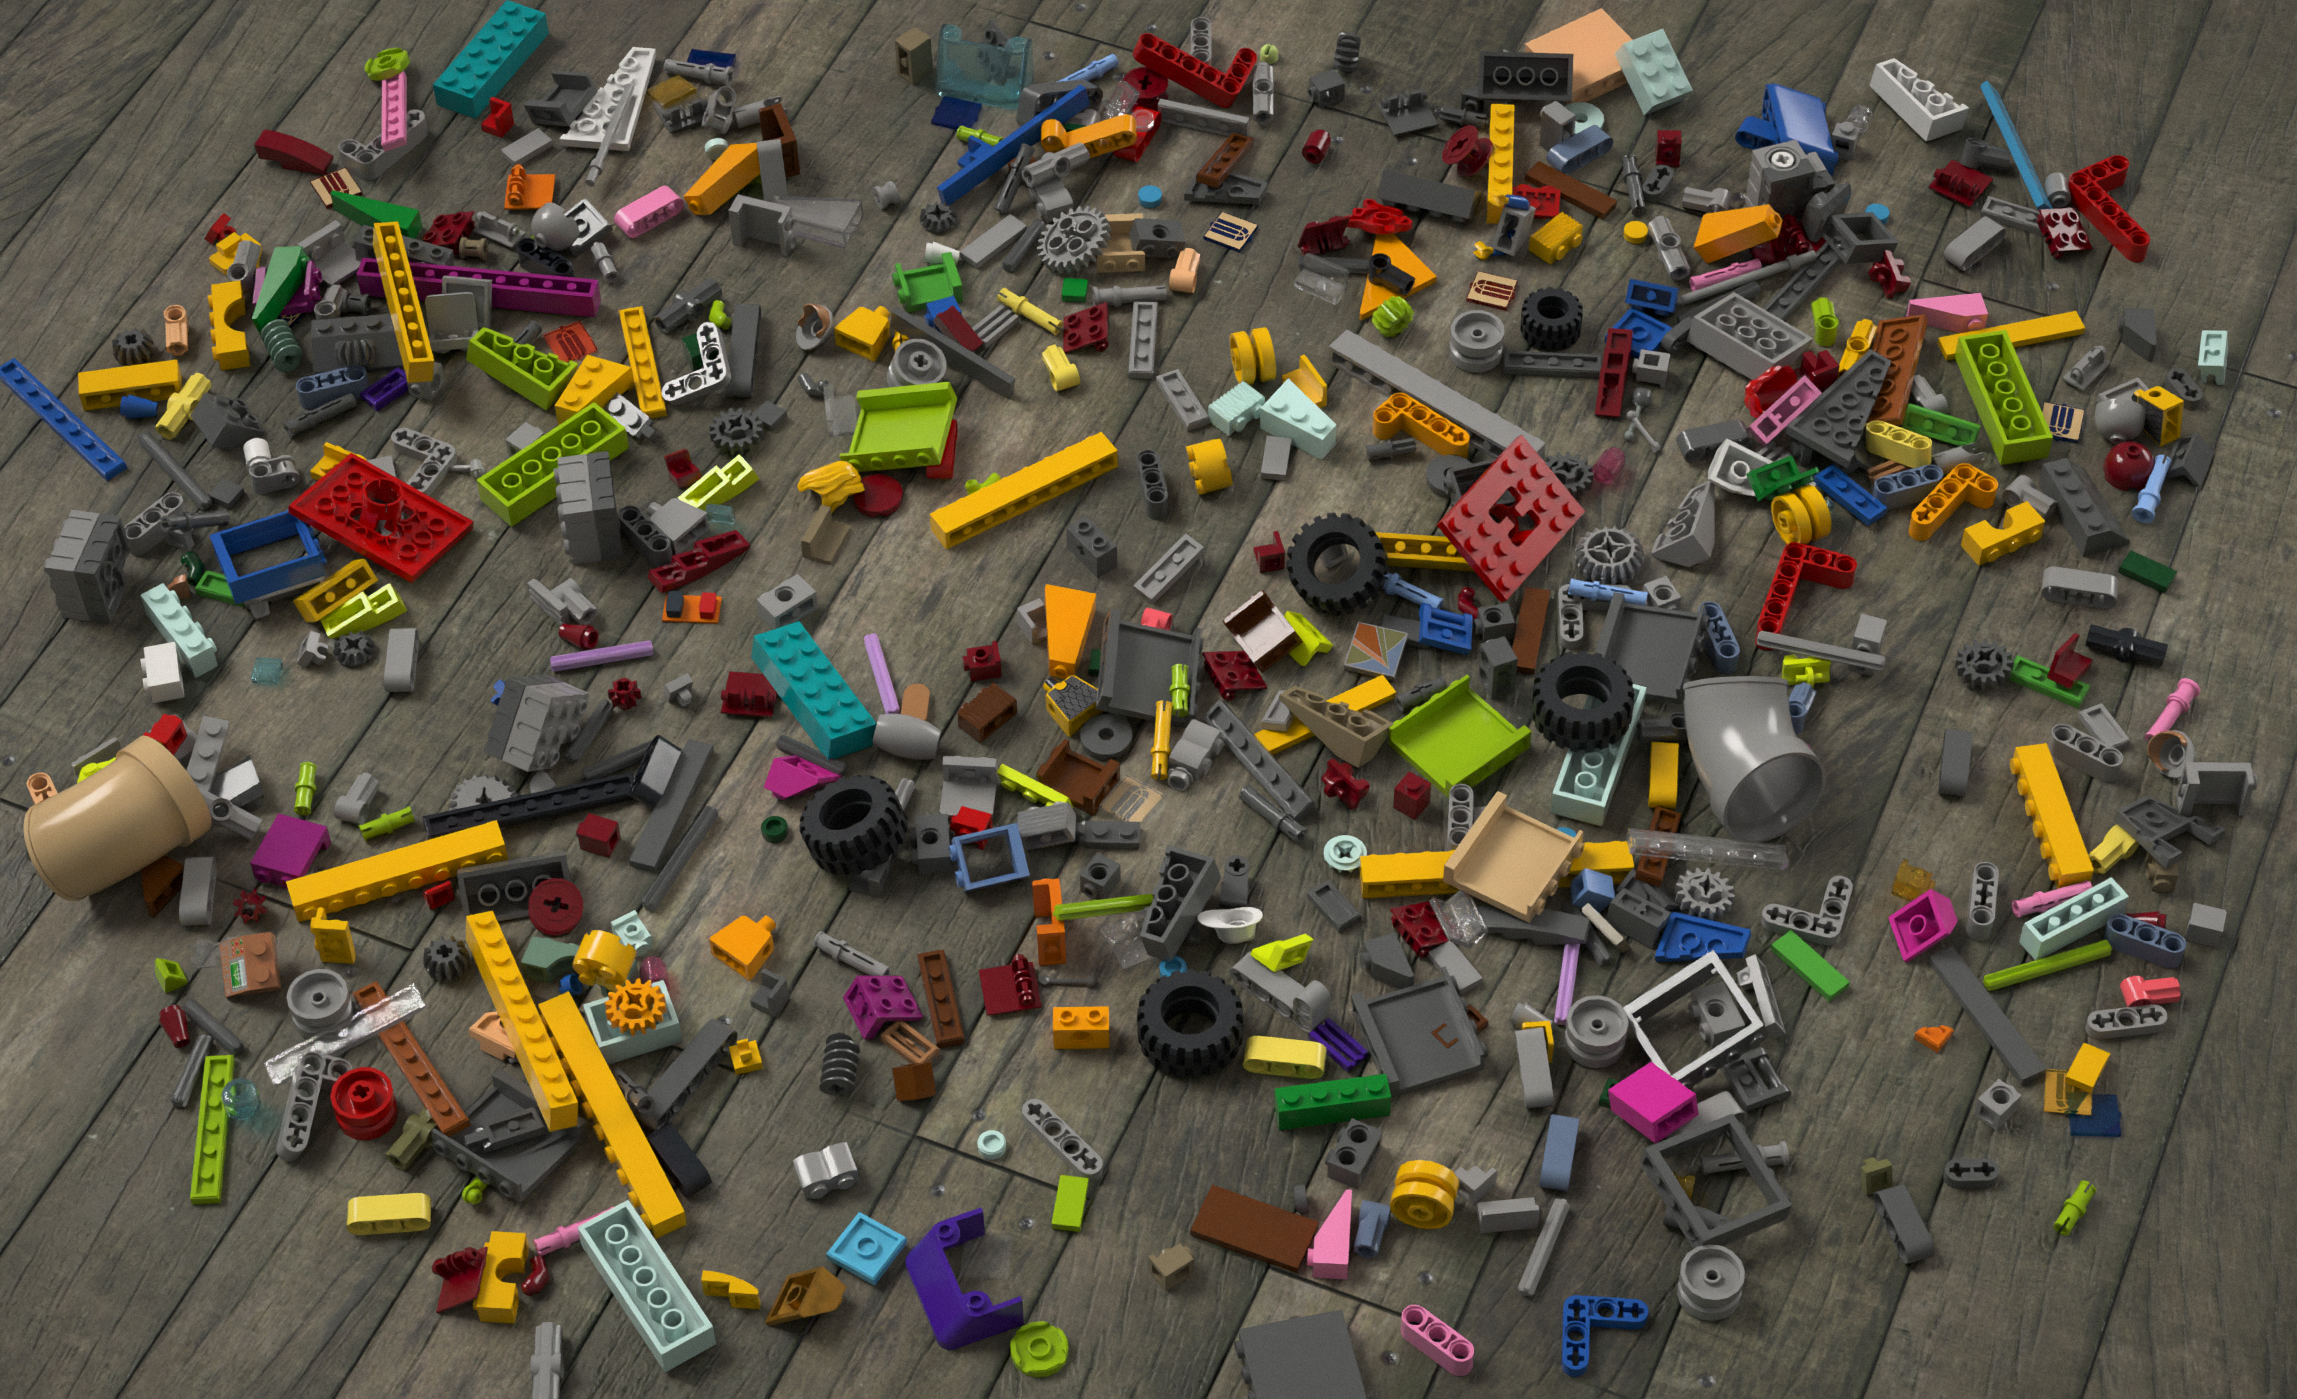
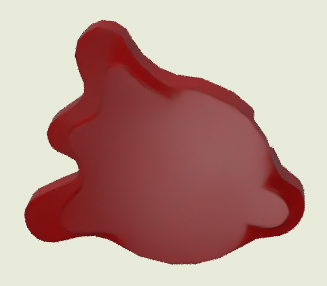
M1366 199L1363 201V208H1353L1352 215H1348L1350 220L1347 227L1359 228L1370 233L1384 235L1406 232L1412 229L1413 222L1411 219L1403 216V212L1397 208L1383 206L1374 199Z

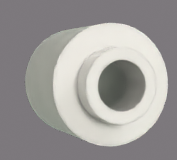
M253 438L244 444L243 449L248 469L257 461L271 459L269 445L266 440Z

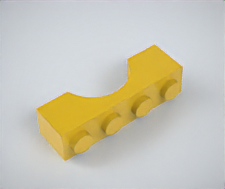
M233 281L211 285L212 295H208L210 310L213 309V312H209L210 323L215 328L210 330L212 343L216 344L215 347H212L214 361H219L221 370L250 366V354L245 332L230 328V325L236 319L246 315L245 297L241 282Z

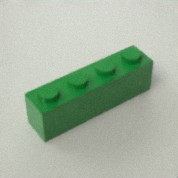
M1380 1074L1275 1088L1274 1108L1278 1129L1285 1130L1351 1121V1119L1362 1120L1390 1116L1391 1094L1387 1075Z

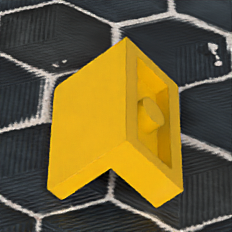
M1301 355L1299 369L1282 375V383L1290 379L1319 408L1327 406V384L1306 355Z

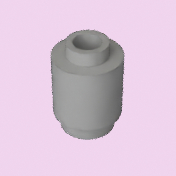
M2062 173L2048 175L2044 187L2051 206L2054 208L2066 206L2071 201L2068 179Z

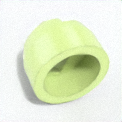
M1264 45L1260 51V60L1268 64L1275 63L1278 60L1276 46Z

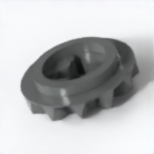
M937 201L934 205L927 204L926 208L921 209L919 216L921 225L933 232L951 229L958 219L954 206H948L946 202L938 204ZM937 213H940L941 215L940 220H938V217H936Z
M361 630L356 634L350 631L347 636L340 635L339 641L334 642L333 653L336 660L348 666H356L367 662L375 652V643L370 634L364 635ZM349 645H358L359 650L355 648H349Z

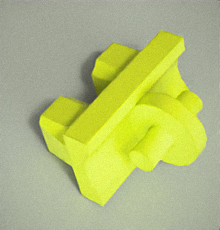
M1786 655L1783 660L1782 678L1788 680V685H1799L1804 682L1812 685V688H1814V683L1830 682L1829 671L1831 661L1810 656L1798 659L1795 655Z

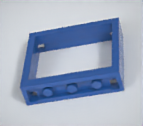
M288 510L209 535L215 556L236 604L325 576L323 566L327 565L319 542L315 538L312 527L289 514ZM297 534L299 535L307 556L241 577L237 576L229 556Z

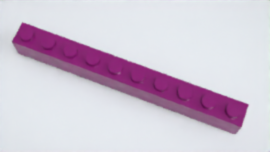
M362 258L356 274L361 295L370 294L376 297H386L377 259ZM409 262L419 301H425V298L429 295L442 294V277L455 276L492 280V308L596 317L601 302L598 280Z

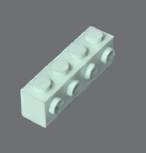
M164 583L140 595L146 615L168 643H176L180 659L195 678L218 667L214 654L217 648L210 637L205 638L203 628L199 622L194 623L192 621V615L186 606L181 607L180 600L174 590L169 591Z
M2111 877L2025 922L2022 927L2019 943L2034 960L2042 959L2105 926L2110 916L2124 914L2129 896Z

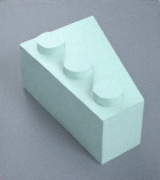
M1287 379L1260 408V429L1276 437L1291 438V445L1321 460L1336 445V424L1290 379Z

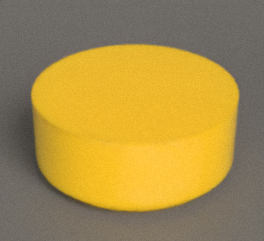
M1631 221L1624 227V239L1632 244L1643 243L1647 239L1648 228L1642 222Z

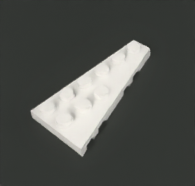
M632 47L620 62L616 73L608 77L604 88L600 87L596 95L582 110L583 114L580 118L571 123L568 133L563 134L559 138L560 146L599 149L626 84H632L634 91L609 149L629 151L655 62V49Z

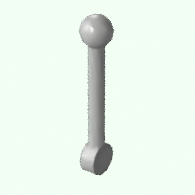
M1629 411L1627 418L1635 423L1650 443L1652 451L1655 453L1660 451L1659 443L1654 442L1636 418V412Z

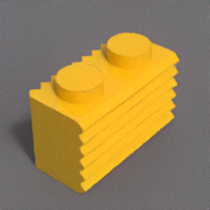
M1561 212L1529 237L1528 250L1552 265L1556 260H1561L1572 247L1576 248L1580 245L1583 239V225L1572 219L1571 216L1568 217L1567 214Z

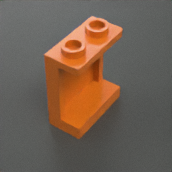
M1046 878L1033 881L1034 916L1051 917V924L1036 925L1039 966L1066 964L1064 920L1058 921L1053 916L1055 906L1062 904L1060 880Z

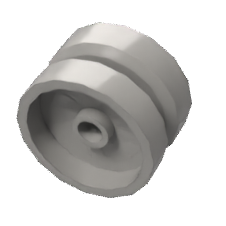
M1483 310L1464 312L1454 319L1451 325L1449 349L1450 358L1453 363L1460 369L1472 373L1486 372L1499 365L1503 357L1504 325L1501 320L1494 314Z
M924 339L905 341L896 349L887 371V383L889 387L940 383L947 369L946 358L942 351L932 342Z
M315 969L303 973L289 986L286 998L295 1029L301 1036L314 1041H326L344 1033L352 1023L354 1016L352 1002L346 981L338 973L326 969Z
M1599 995L1586 996L1576 1001L1569 1009L1564 1037L1565 1048L1570 1057L1582 1066L1590 1068H1603L1616 1063L1623 1055L1629 1024L1627 1013L1619 1003L1608 997Z
M1707 1244L1698 1246L1688 1252L1681 1263L1677 1296L1681 1306L1690 1315L1708 1321L1725 1319L1734 1313L1740 1303L1744 1284L1745 1270L1741 1260L1733 1251L1719 1245Z

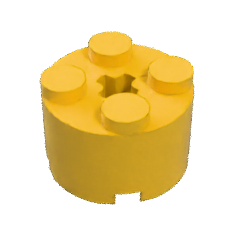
M1212 439L1186 446L1189 461L1193 460V462L1188 463L1191 475L1198 479L1195 481L1198 495L1233 485L1230 467H1228L1226 461L1227 456L1221 439Z
M592 930L590 935L585 933L572 966L580 975L578 979L582 983L593 986L595 983L616 992L615 986L617 984L623 986L637 955L635 948L627 943V946L619 943L621 938L612 933Z

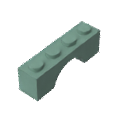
M532 936L521 961L524 978L550 984L560 975L575 971L572 963L579 945ZM636 959L626 978L631 984H635L639 976ZM600 985L603 996L608 997V993L613 992Z

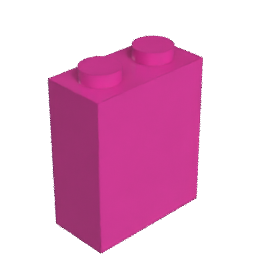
M1652 1062L1608 1090L1611 1111L1655 1144L1699 1115L1696 1094Z

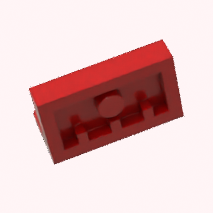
M1520 184L1518 187L1513 186L1512 195L1526 198L1530 206L1536 209L1534 218L1553 219L1559 214L1561 189H1556L1553 186L1532 188L1531 185Z

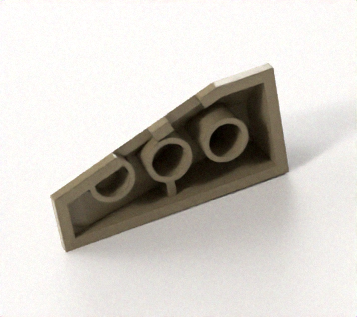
M1293 686L1279 695V700L1336 756L1345 760L1349 765L1358 768L1375 757L1389 735V727L1394 725V723L1374 712L1364 709L1363 713L1348 709L1349 704L1327 702L1324 695L1297 686Z

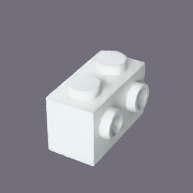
M171 642L144 647L145 658L141 659L143 674L147 673V678H143L145 693L151 694L153 703L184 698L181 661L176 643Z

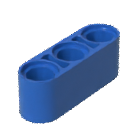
M1746 117L1735 135V140L1739 145L1752 150L1775 145L1770 122L1760 118Z

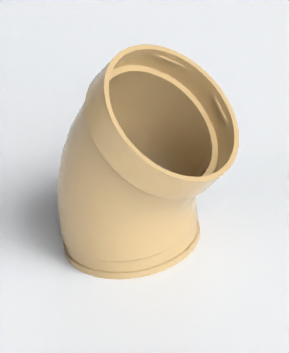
M140 736L118 751L115 761L72 787L31 806L24 818V838L32 863L43 881L58 896L74 902L80 901L88 895H93L129 877L177 846L187 847L211 829L212 819L200 790L179 761L156 740L148 736Z

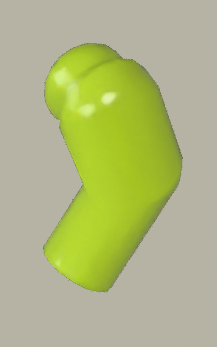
M715 300L709 314V321L718 328L721 327L723 330H728L732 324V319L726 317L727 315L723 313L725 304L722 301Z
M992 473L984 483L978 484L976 479H970L965 484L967 494L970 495L983 487H987L999 481L1001 477L997 473Z
M476 1176L472 1183L463 1189V1200L466 1203L478 1204L482 1200V1192L488 1184L483 1183Z

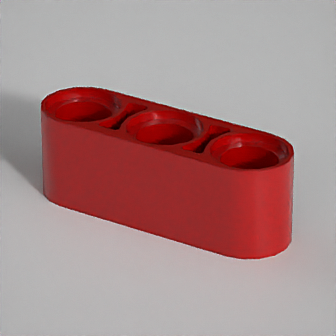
M1138 106L1132 114L1136 119V142L1130 146L1114 150L1113 154L1115 157L1137 163L1158 131L1162 120V113Z
M952 419L940 465L927 466V478L953 479L958 431L957 420Z

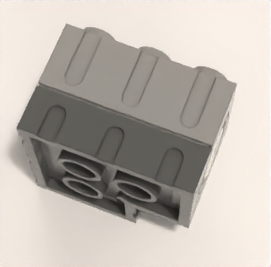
M1797 140L1783 142L1752 150L1745 203L1748 207L1769 204L1780 215L1782 220L1785 215L1791 214L1796 217L1797 222H1801L1810 200L1820 192H1825V194L1830 192L1835 187V182L1816 152L1806 155Z
M608 451L590 453L588 456L587 454L557 458L558 468L554 469L555 483H560V485L556 487L557 502H562L558 506L559 521H562V537L568 538L564 540L566 555L571 554L572 565L602 561L601 559L623 558Z
M71 510L68 520L65 519L63 521L59 539L54 541L51 557L46 559L44 565L45 573L49 575L50 588L55 593L56 606L60 608L61 616L64 618L111 624L128 586L124 578L123 566L131 549L121 517Z
M546 674L507 678L483 752L527 772L553 768L559 760L560 745L566 742H573L580 732L579 724L582 715L588 707L587 699L589 693Z

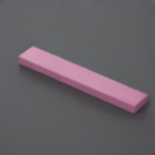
M404 70L394 77L382 80L381 145L384 152L407 145V76Z

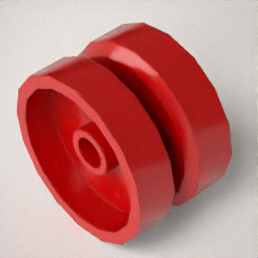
M360 1067L349 1070L334 1083L330 1095L338 1126L345 1135L355 1140H371L379 1138L391 1130L397 1121L399 1110L391 1080L384 1072L375 1068Z

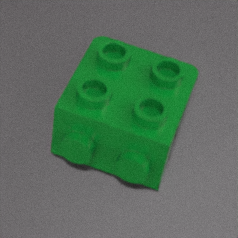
M1791 455L1751 470L1746 476L1757 500L1761 501L1767 498L1771 502L1774 497L1788 491L1792 493L1794 489L1813 482V476L1819 473V470L1816 467L1800 473Z

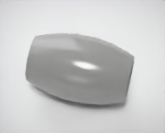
M881 714L877 721L872 743L895 756L913 760H929L935 758L941 730L917 717L904 714Z

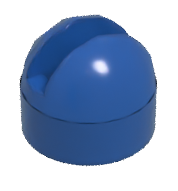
M574 973L567 975L559 982V992L564 994L569 991L572 997L582 993V982L579 981V977Z

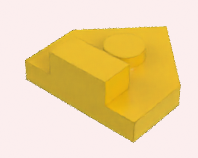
M234 232L216 244L217 252L208 258L209 263L221 273L227 275L229 266L234 262L239 242L243 240L252 241L260 245V247L261 244L247 233L239 236ZM262 248L258 257L256 268L260 267L259 262L262 254Z

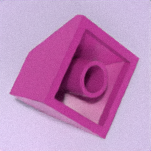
M797 755L778 757L773 759L764 788L772 791V796L786 800L788 797L799 796L826 786L829 783L837 782L842 775H837Z
M1929 889L1888 917L1903 961L1906 963L1950 935L1958 921L1950 899L1932 889Z

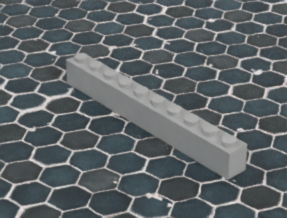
M1346 330L1329 345V364L1388 398L1395 393L1409 395L1465 430L1470 436L1469 444L1490 457L1498 458L1516 437L1523 435L1544 460L1546 443L1538 437L1532 436L1517 425L1511 424L1498 414L1490 412L1480 404L1471 401L1459 392L1443 385L1440 381L1403 362L1400 358L1394 357L1379 346L1366 341L1361 336Z

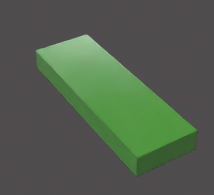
M1909 403L1901 428L1956 446H1963L1977 442L1981 425Z
M2016 656L2013 661L2011 678L2006 679L2079 709L2089 691L2090 685L2078 681L2069 689L2047 679L2050 668L2021 656Z
M1792 930L1771 944V951L1827 1001L1830 1002L1849 988L1850 982Z

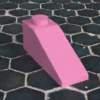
M1981 293L1909 300L1906 315L1908 317L1925 314L1928 319V326L1965 333L1985 329L1988 312Z
M1804 375L1747 429L1765 447L1822 393Z
M1352 1190L1344 1192L1316 1234L1314 1249L1308 1248L1307 1266H1313V1278L1347 1280Z

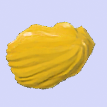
M846 461L833 462L811 470L800 478L797 485L799 492L810 489L819 493L822 498V505L831 507V513L838 506L844 504L848 495L865 490L857 469Z

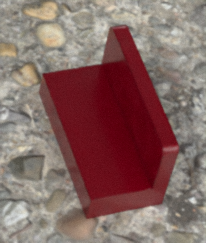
M954 305L943 313L940 312L936 315L933 322L951 340L971 352H974L983 345V341Z
M2074 633L2056 651L2047 675V679L2069 689L2090 669L2093 662L2092 659L2074 651L2080 636L2077 633Z

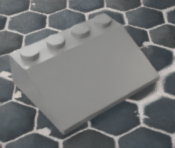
M1733 292L1693 317L1686 341L1697 349L1713 356L1717 361L1730 366L1737 373L1754 380L1770 367L1791 366L1812 343L1813 338Z

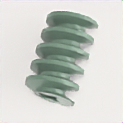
M278 319L265 325L260 331V337L275 367L282 372L295 370L300 364L303 352L288 322Z

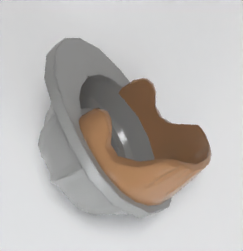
M805 304L803 306L804 312L797 321L798 328L796 333V341L800 348L804 350L815 349L834 335L836 322L832 312L825 305Z
M2178 730L2157 733L2152 737L2147 747V754L2156 768L2162 774L2172 778H2181L2185 762H2195L2196 752L2192 741L2184 732Z

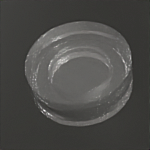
M1141 109L1131 114L1136 119L1137 131L1145 132L1153 127L1154 116L1150 111Z

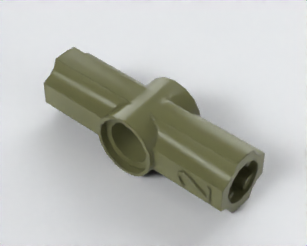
M425 1107L419 1114H412L407 1119L403 1127V1134L386 1153L387 1160L401 1171L403 1169L407 1170L424 1148H431L433 1146L432 1130L435 1128L440 1132Z

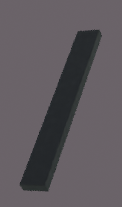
M633 772L422 816L427 839H434L496 820L499 828L634 800L633 797L628 795L634 775Z

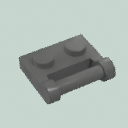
M1758 1048L1742 1054L1736 1062L1728 1063L1720 1068L1746 1112L1774 1101L1782 1102L1791 1096L1790 1089L1787 1085H1783L1768 1060L1769 1055L1764 1048ZM1753 1064L1759 1065L1772 1089H1767Z

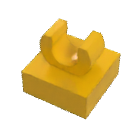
M748 1038L739 1040L737 1045L729 1047L735 1075L763 1069L756 1040L748 1042Z

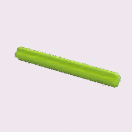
M1151 893L1058 904L1054 908L1053 916L1058 921L1146 911L1152 904L1153 895Z
M2102 940L1985 975L1983 983L1988 991H1992L2110 956L2112 947L2107 940Z

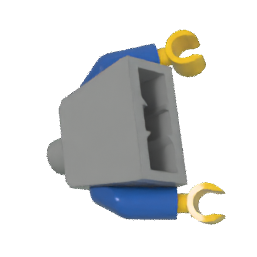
M1497 190L1490 191L1495 198L1491 201L1487 200V202L1496 208H1501L1503 205L1505 207L1502 210L1493 244L1487 247L1482 241H1478L1474 245L1478 250L1473 251V253L1480 260L1487 259L1490 254L1492 256L1507 254L1514 256L1525 242L1536 211L1534 207L1530 206L1526 198L1515 195L1505 196Z

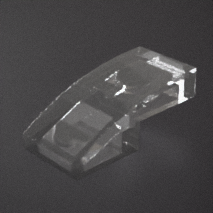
M1120 81L1110 101L1103 100L1097 111L1101 116V121L1128 114L1140 93L1126 81Z

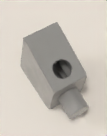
M676 498L671 499L664 506L653 502L646 511L647 515L650 516V520L669 537L673 556L684 552L709 530L707 512Z

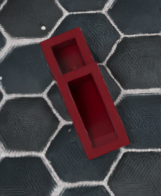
M266 129L263 130L254 144L259 159L279 161L282 169L325 174L334 159L333 155L307 141Z

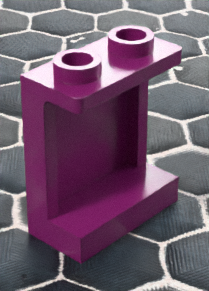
M313 260L307 261L305 280L278 317L315 311L314 308L317 301L321 298L319 283H322V273L319 268H316ZM266 267L256 268L253 296L254 307H256L267 273Z
M277 814L250 862L254 878L262 883L276 884L288 890L286 881L304 877L319 849L327 851L331 844L327 826Z

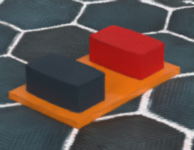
M669 591L665 598L662 622L718 624L722 597L716 596V593L702 592L701 596L683 595V592Z

